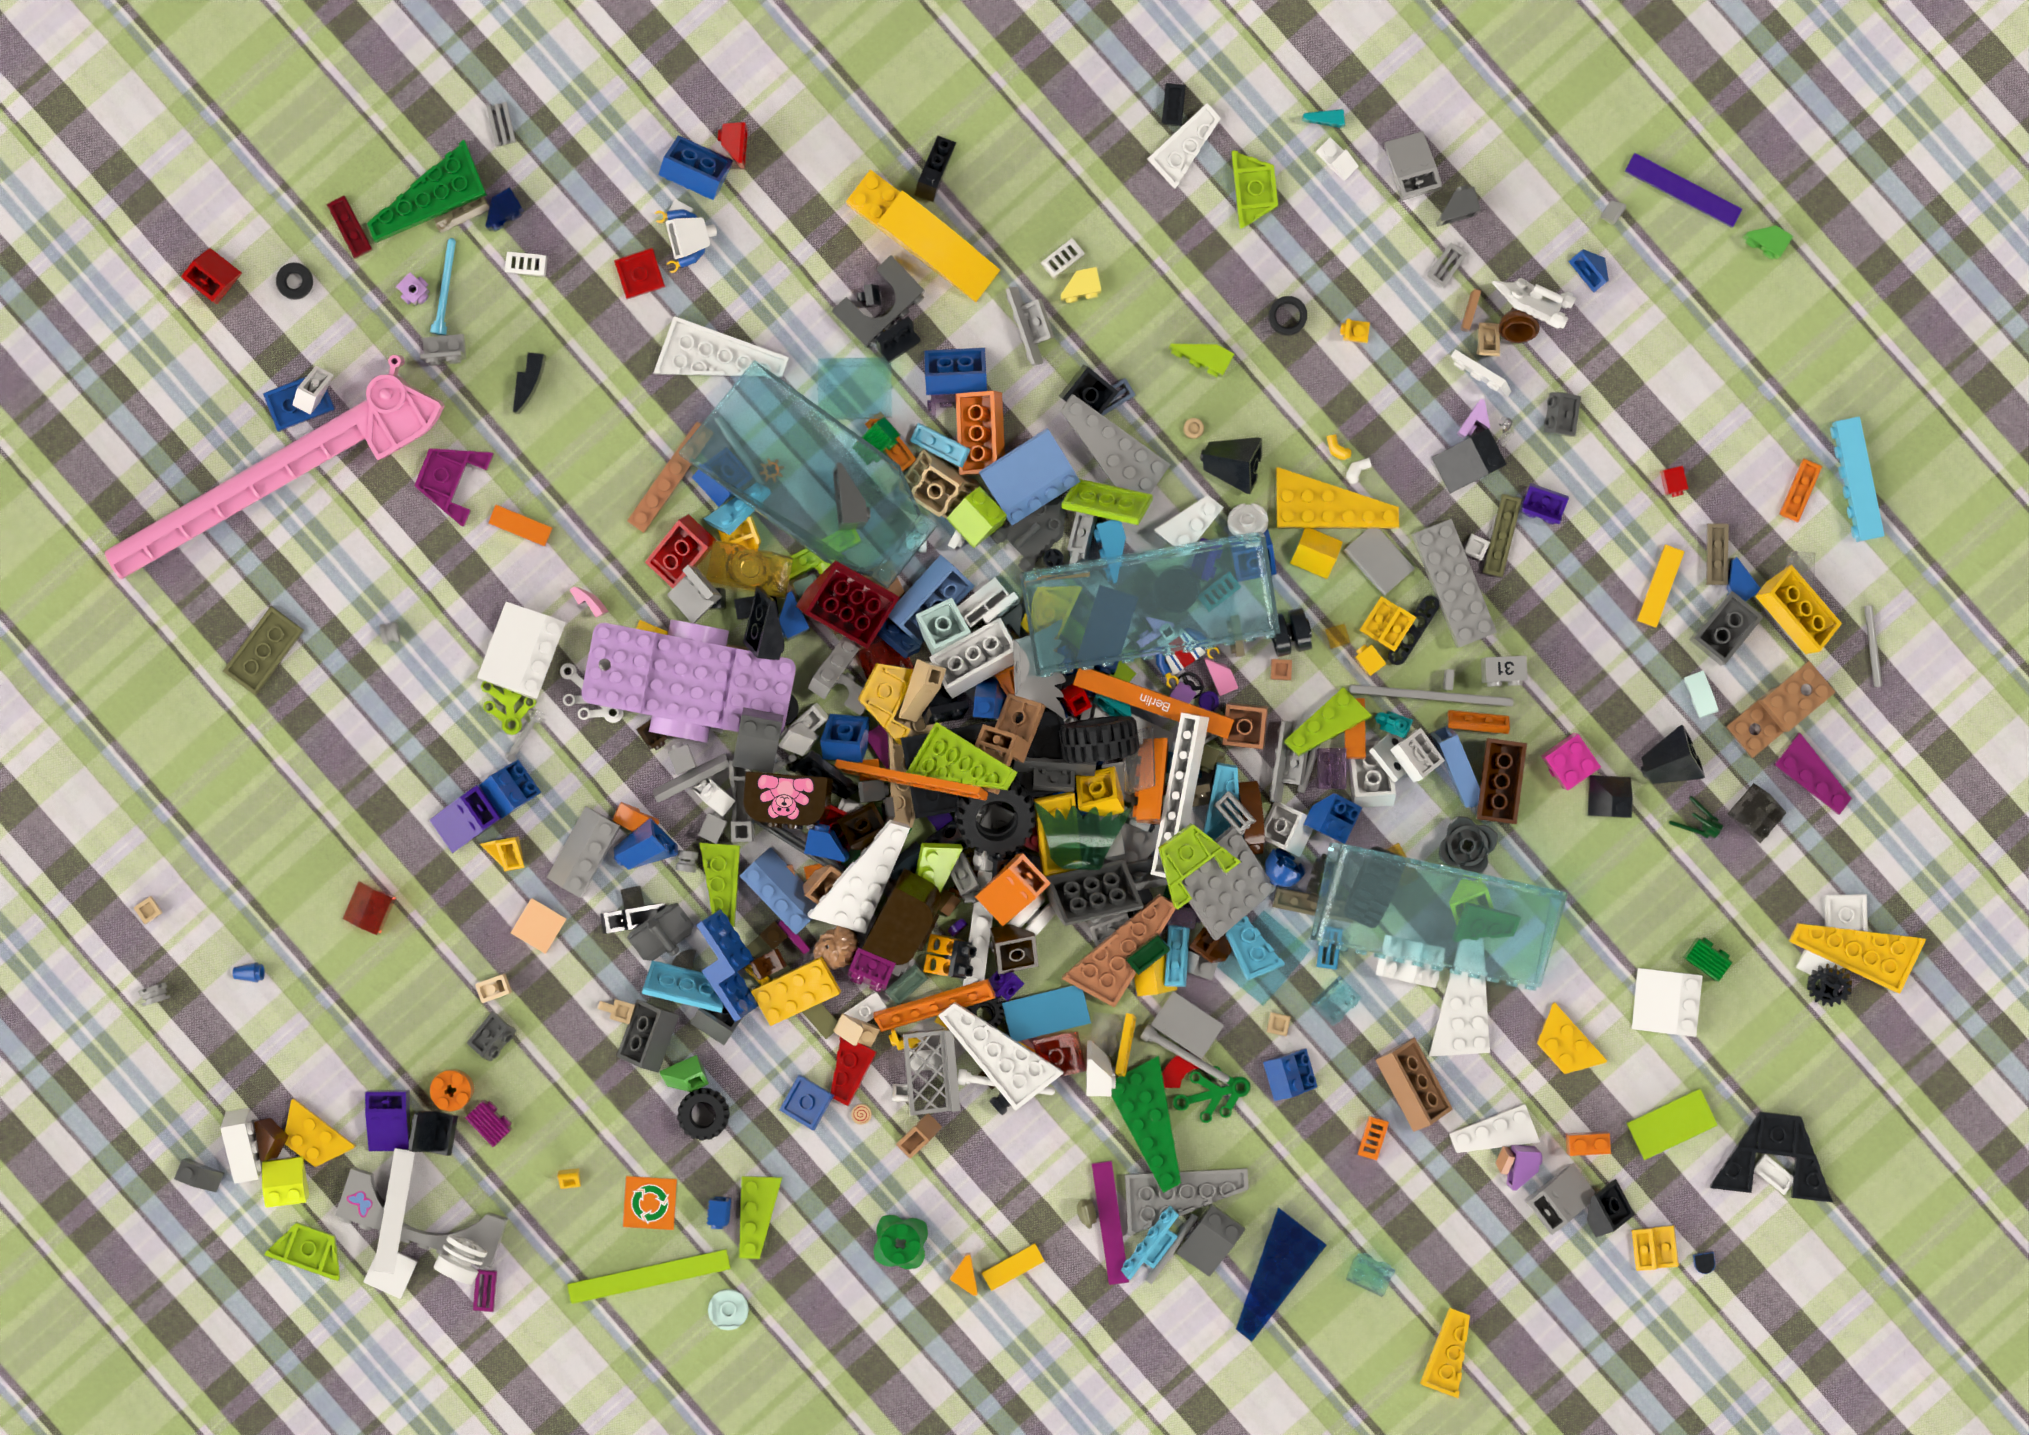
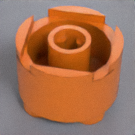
M448 1069L441 1072L432 1080L430 1086L432 1101L439 1109L444 1111H456L463 1108L470 1102L474 1093V1084L471 1077L458 1069ZM450 1085L452 1088H456V1092L453 1095L451 1092H448Z

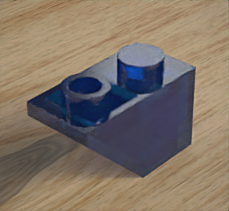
M510 187L492 197L485 224L489 231L494 230L496 232L505 226V222L510 219L511 221L517 220L522 216L521 213L525 211Z

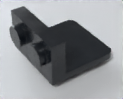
M942 683L939 691L922 713L925 725L935 724V722L942 723L959 720L964 717L969 709L967 700L958 702L957 696L952 698Z
M416 1111L412 1119L409 1151L432 1152L451 1156L458 1115L440 1111Z

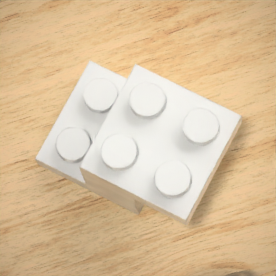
M1421 728L1410 733L1405 739L1390 749L1413 782L1420 781L1445 761Z
M1385 935L1375 975L1436 988L1445 948Z

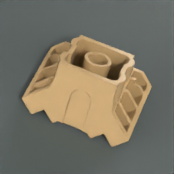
M923 448L900 483V486L906 493L911 495L910 499L936 516H943L947 519L962 500L978 488L980 484L976 479L970 478L967 475H959V469L949 464L945 459Z

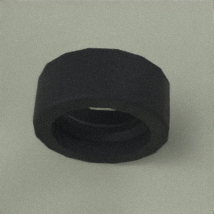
M1293 296L1278 298L1269 310V323L1281 335H1294L1298 333L1307 321L1305 304ZM1284 304L1294 305L1300 313L1298 323L1291 328L1281 326L1276 319L1278 308Z

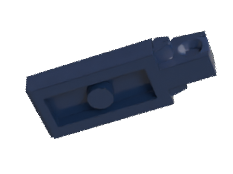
M886 619L877 635L904 658L918 653L921 646L893 622Z

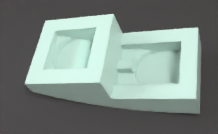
M1704 671L1684 677V682L1692 697V703L1698 717L1702 718L1718 712L1714 695Z

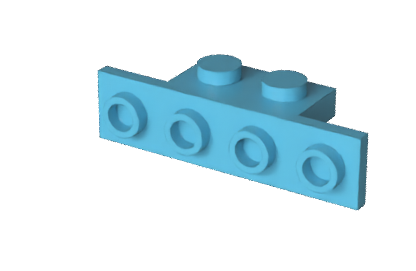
M1169 1206L1161 1213L1160 1219L1149 1229L1145 1239L1137 1245L1132 1256L1124 1262L1121 1271L1127 1279L1131 1280L1143 1262L1154 1269L1178 1236L1169 1229L1179 1216L1172 1206Z

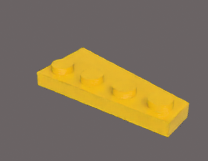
M1449 1307L1420 1384L1458 1399L1460 1393L1459 1384L1462 1378V1362L1465 1356L1464 1348L1465 1342H1467L1470 1320L1469 1314Z

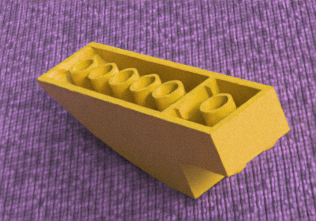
M871 169L846 201L848 207L974 302L979 300L1000 272L999 268L903 190L901 192Z

